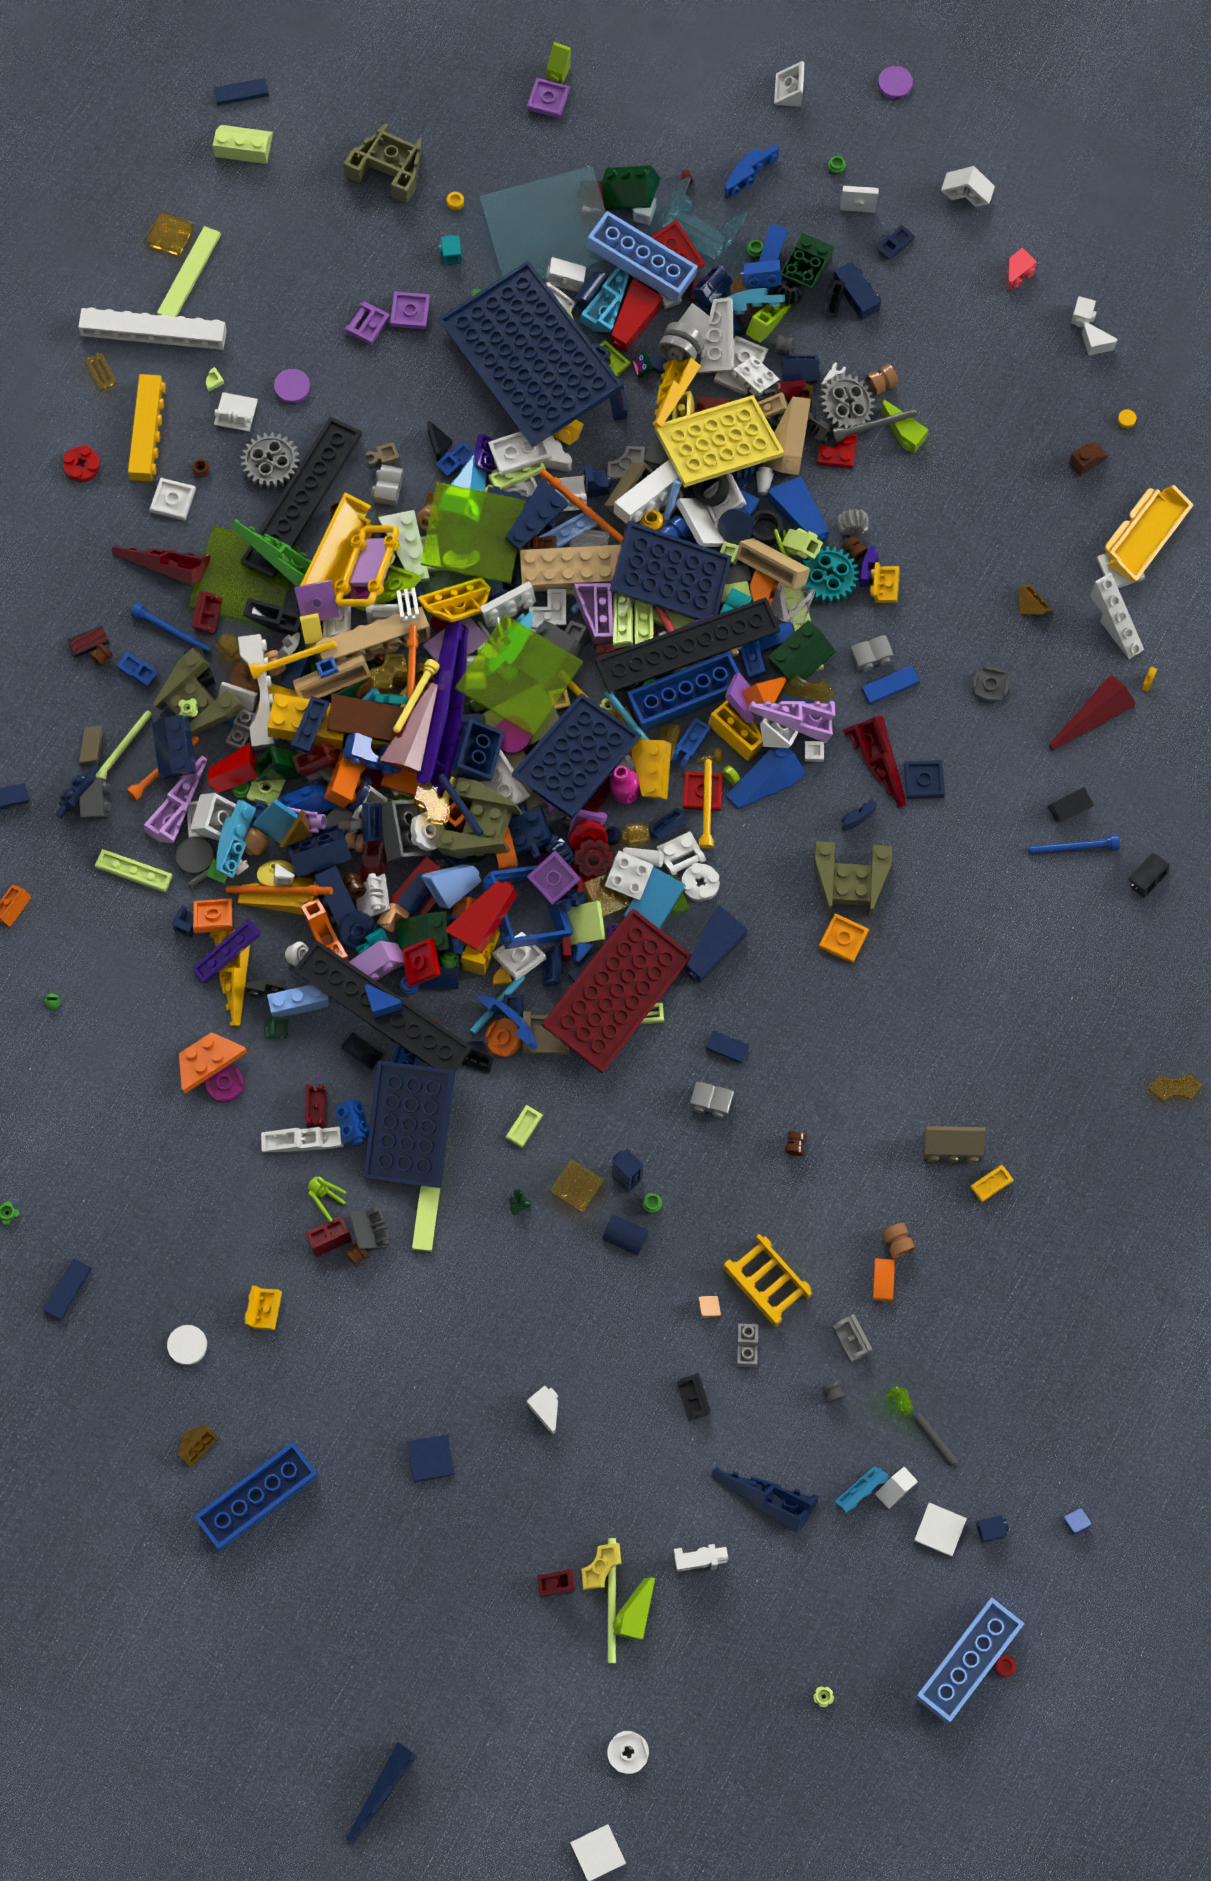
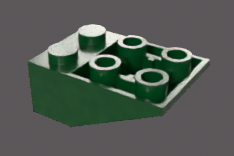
M802 233L781 270V276L812 290L833 258L834 246Z

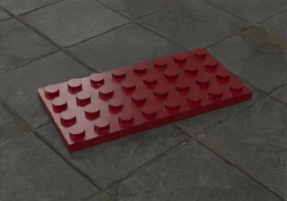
M632 908L541 1026L602 1074L685 967L692 955Z

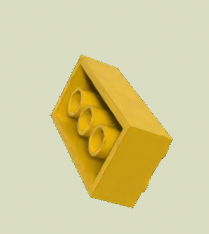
M275 693L267 727L268 737L293 741L310 699ZM329 703L328 710L313 745L342 750L345 734L327 731L330 711Z

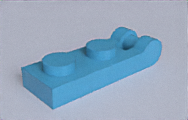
M878 1467L871 1468L834 1502L846 1513L853 1510L857 1503L864 1497L869 1496L879 1483L883 1484L888 1481V1474Z

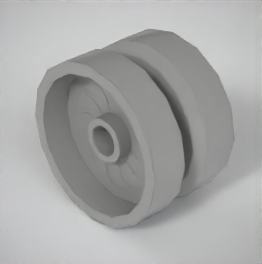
M672 322L667 326L664 336L658 344V351L667 361L675 358L680 363L690 357L695 360L697 353L704 343V339L690 325Z

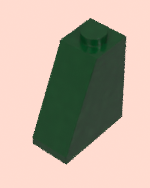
M270 746L254 763L259 781L298 779L306 771L301 753L275 746Z

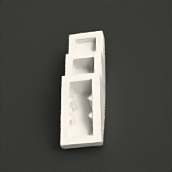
M339 1126L324 1129L320 1127L307 1129L291 1128L261 1133L262 1152H294L344 1147Z

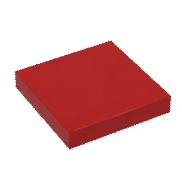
M685 771L683 809L703 810L704 772ZM712 773L711 811L721 810L723 774Z
M428 938L402 950L408 987L417 986L440 976L434 938Z

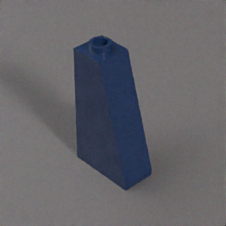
M720 905L716 907L687 964V975L693 981L697 980L700 984L747 936L748 929Z

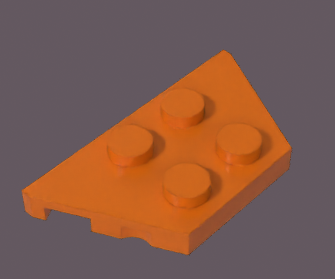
M211 1032L180 1052L179 1063L183 1092L186 1094L247 1054L246 1048Z

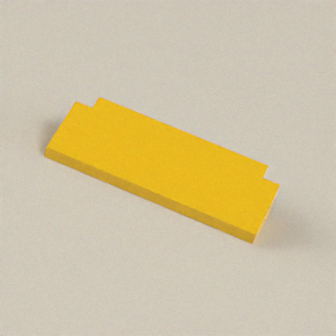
M1175 485L1165 488L1162 492L1158 489H1148L1129 513L1131 520L1123 521L1106 543L1105 550L1107 552L1104 555L1111 558L1107 566L1130 581L1136 582L1193 507V504Z
M346 492L343 494L300 586L332 580L336 598L335 582L344 576L353 551L351 539L359 534L361 528L372 525L370 524L371 520L365 518L371 505ZM367 533L365 539H370L372 533Z

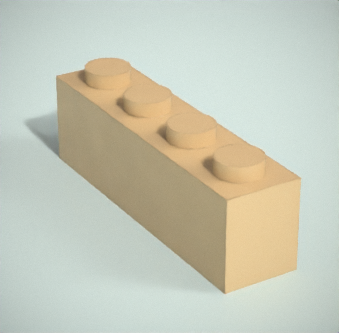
M754 538L740 541L736 559L792 589L806 586L810 568Z
M362 652L337 662L336 665L339 672L321 679L317 670L293 680L298 697L310 699L311 696L321 698L371 677Z

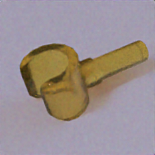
M713 749L712 755L697 758V762H704L707 759L720 762L723 758L722 749Z

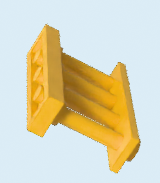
M758 1234L755 1240L758 1245L738 1262H732L730 1259L723 1264V1269L771 1324L776 1327L782 1321V1312L802 1295L808 1300L812 1295V1289L806 1281L802 1282L772 1249V1243L769 1239ZM764 1250L771 1260L751 1277H745L741 1272L742 1268ZM777 1265L784 1274L765 1291L758 1292L754 1287L755 1283ZM791 1280L798 1289L777 1307H772L767 1302L768 1298L786 1282Z

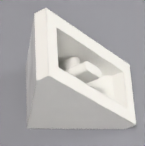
M1087 322L1084 324L1082 336L1088 355L1114 350L1117 338Z
M903 1467L875 1495L890 1509L918 1481Z

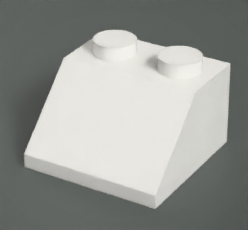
M216 793L201 794L190 830L204 837L219 840L226 817L232 816L236 804Z

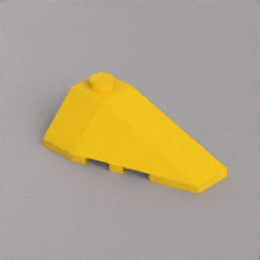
M297 877L294 878L292 886L309 887V885H313L312 881L315 879ZM252 883V884H245V885H242V886H264V885H262L261 883ZM240 893L238 904L304 915L301 906L317 899V896H309V894Z

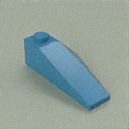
M475 455L470 457L461 469L458 477L451 482L452 485L442 494L437 509L438 512L453 521L465 520L470 522L472 526L478 524L484 505L487 476L486 471L475 466Z

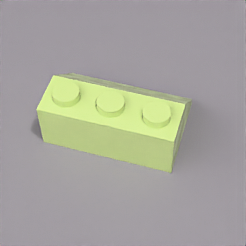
M220 125L216 129L213 141L214 156L267 164L273 132Z

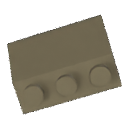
M632 462L604 506L616 518L620 519L614 514L615 501L640 483V478H646L654 471L645 462Z
M926 1126L922 1136L923 1159H928L929 1162H938L939 1160H947V1162L951 1163L959 1162V1160H967L968 1163L979 1162L984 1156L986 1127Z

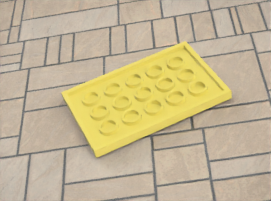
M754 395L667 421L662 427L654 426V431L684 487L783 457L784 451Z

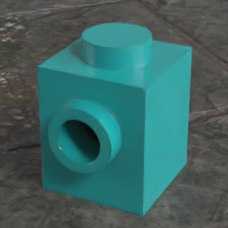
M459 235L441 237L442 244H438L439 255H443L444 265L462 263Z

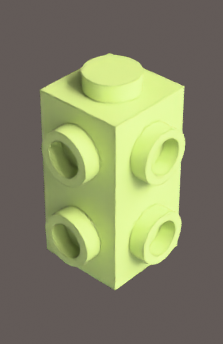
M798 528L797 530L789 529L782 544L787 548L786 552L793 556L798 555L803 559H807V557L815 559L820 552L823 542L817 539L818 535L810 531L807 533Z

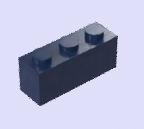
M851 261L834 270L833 279L845 282L842 294L861 320L880 311L881 298L872 290L869 280H865L859 266H856Z
M334 866L314 875L315 880L312 882L313 885H319V887L333 888L332 895L322 894L323 897L320 899L324 908H328L331 913L328 917L332 925H336L338 928L341 920L347 914L356 911L337 867Z
M626 1149L624 1152L619 1151L613 1157L612 1177L629 1193L642 1181L644 1165Z

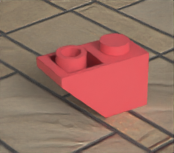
M1023 248L1009 258L1007 266L1008 291L1014 287L1018 288L1025 278H1030L1036 272L1037 261Z

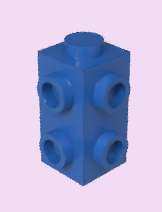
M780 260L744 264V271H741V281L745 282L746 289L782 285Z
M347 1100L334 1107L344 1144H353V1146L364 1144V1141L369 1136V1125L367 1124L361 1101Z

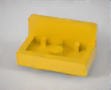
M875 562V569H872L871 573L872 580H874V585H871L870 588L871 597H874L875 603H898L899 566L881 567L879 562Z
M252 1286L249 1293L247 1312L245 1313V1325L253 1329L275 1330L282 1291Z

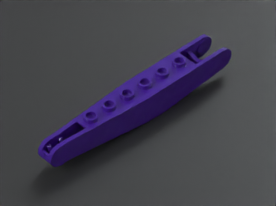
M459 621L449 622L445 628L438 660L440 668L435 674L433 684H437L438 688L421 772H417L416 776L417 782L424 785L431 780L433 775L432 791L436 794H441L445 791L438 776L445 774L448 780L450 778L462 728L461 716L464 715L469 629Z

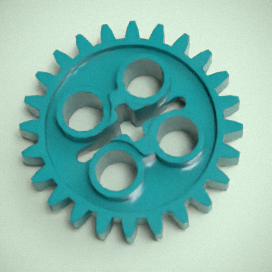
M828 546L826 551L820 548V552L815 559L807 557L806 560L802 561L804 566L810 568L803 591H809V595L815 592V601L822 598L823 604L825 600H828L829 604H831L832 599L839 603L840 597L846 600V594L852 595V590L856 589V584H858L859 580L857 578L859 571H856L858 565H853L855 559H848L849 553L843 555V549L836 552V547L832 551H830ZM821 562H827L829 565H822ZM838 570H844L845 573L841 574ZM813 577H819L821 580H814ZM829 585H836L837 588H831Z

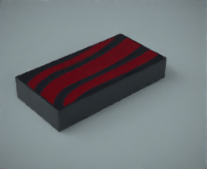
M101 625L68 639V643L76 658L95 650L99 643L104 646L109 644V640Z

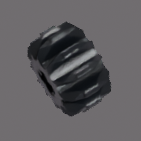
M782 277V285L775 286L773 294L785 295V302H780V304L785 303L787 306L789 304L795 306L796 303L802 300L804 288L802 285Z

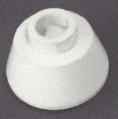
M296 942L287 948L285 958L289 964L296 967L309 949L303 942Z

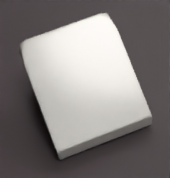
M275 864L273 884L292 886L294 874Z

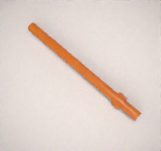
M545 469L539 473L540 476L550 483L549 485L554 490L557 489L622 544L623 536L562 485L561 480L557 477L554 478Z
M417 625L409 626V639H407V648L409 649L407 702L415 690L416 649L418 648Z
M309 885V887L226 886L225 889L226 893L309 894V896H319V894L332 895L333 893L332 887H319V885Z

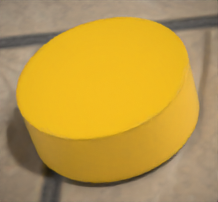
M459 192L450 193L446 198L448 208L454 211L460 210L464 206L463 195Z
M1126 409L1119 413L1117 421L1122 428L1128 429L1135 425L1137 417L1133 411Z

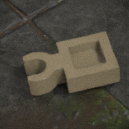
M394 442L376 447L377 452L369 451L365 453L366 459L374 458L368 462L369 467L376 466L378 462H381L382 465H387L400 461Z

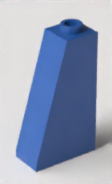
M801 476L768 489V501L796 530L800 528L807 533L810 531L818 535L817 539L823 543L828 539L829 530Z

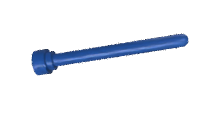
M139 603L134 605L130 614L132 617L145 619L194 647L201 645L203 652H211V647L148 613L145 606Z
M1117 834L1110 835L1104 840L1030 846L1028 852L1034 854L1100 847L1119 850L1120 843Z

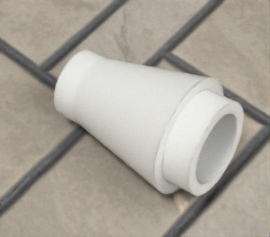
M769 467L758 468L756 472L757 494L767 495L774 473H772L773 469Z

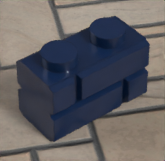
M713 267L692 290V293L702 307H712L713 299H719L730 291L729 287L733 280L727 275L724 267Z

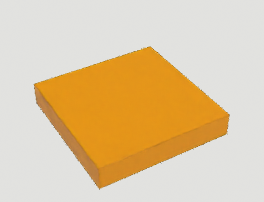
M835 913L818 948L853 964L870 929Z

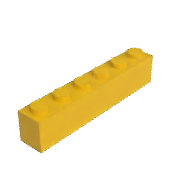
M139 374L128 468L130 481L152 482L153 475H156V464H154L155 459H158L156 444L160 442L158 426L162 425L160 410L164 408L162 393L165 394L166 383L162 381L161 375Z

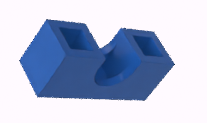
M359 733L347 736L343 758L349 759L350 763H361L366 765L368 769H378L383 774L390 776L401 771L402 768L392 767L378 761L388 748V745L380 747L379 754L376 755L371 749L372 738Z

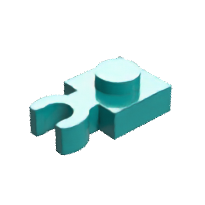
M372 693V701L387 702L390 705L401 707V704H407L408 696Z

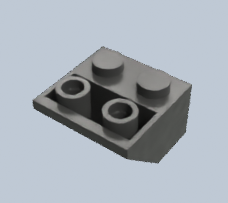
M97 778L80 797V817L85 819L108 818V813H111V803L107 801V794H110V784L106 782V779Z

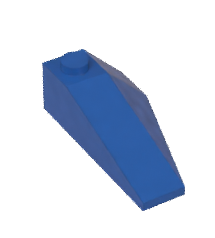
M773 747L731 789L726 798L738 809H741L759 801L761 798L776 794L777 791L792 787L806 772L789 748Z

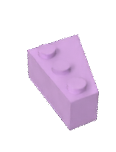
M611 583L574 584L573 587L574 596L593 644H612V592L609 591Z
M378 941L349 961V963L376 981L402 967L404 960L402 951L397 943Z

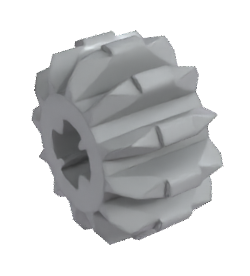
M857 508L843 511L838 519L840 532L843 535L850 536L863 534L864 531L868 530L869 526L867 513L862 509L857 510Z

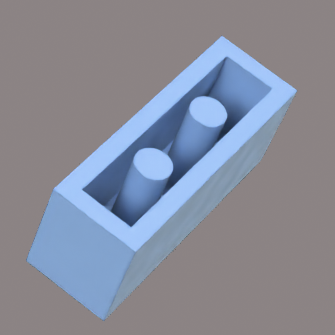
M313 985L267 995L273 1020L330 1006L327 995Z

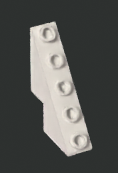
M1110 572L1095 581L1090 597L1103 613L1100 622L1128 659L1142 652L1144 648L1113 575Z

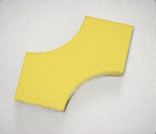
M619 1543L597 1547V1555L594 1561L588 1567L581 1569L583 1590L605 1587V1579L609 1571L621 1564Z

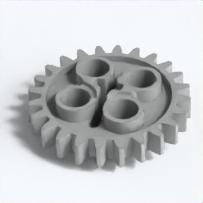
M842 373L840 376L835 375L833 379L830 378L822 386L824 389L819 391L822 396L818 398L822 403L818 407L823 408L820 414H826L824 421L830 420L829 426L835 424V428L841 427L846 429L871 421L870 417L874 415L871 410L875 408L871 403L875 399L870 398L873 392H867L869 385L863 386L864 380L858 382V376L852 379L851 374L845 377L844 373Z
M273 432L270 437L266 433H264L263 438L257 435L256 441L251 438L252 445L245 444L247 450H242L244 456H241V467L244 469L243 473L247 475L248 481L253 479V485L259 482L260 488L265 484L267 489H270L271 485L277 489V484L279 483L283 487L284 481L289 483L290 477H293L298 469V465H300V454L293 441L288 442L287 436L282 439L280 433L277 437H274ZM273 448H278L277 451H271ZM258 455L262 456V457L259 458V459H256V458H255V457L258 456ZM286 463V465L280 466L279 464ZM265 470H269V471H270V472H268V473H262V472L265 471Z

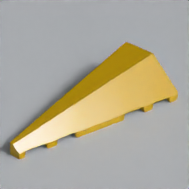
M690 357L680 363L674 358L663 364L665 373L661 374L663 382L659 386L656 402L659 408L654 413L657 416L653 422L654 426H663L700 369L701 365Z
M235 930L210 932V937L214 938L215 946L217 947ZM250 945L218 972L223 994L227 996L228 1004H226V1010L230 1011L232 1019L230 1026H240Z

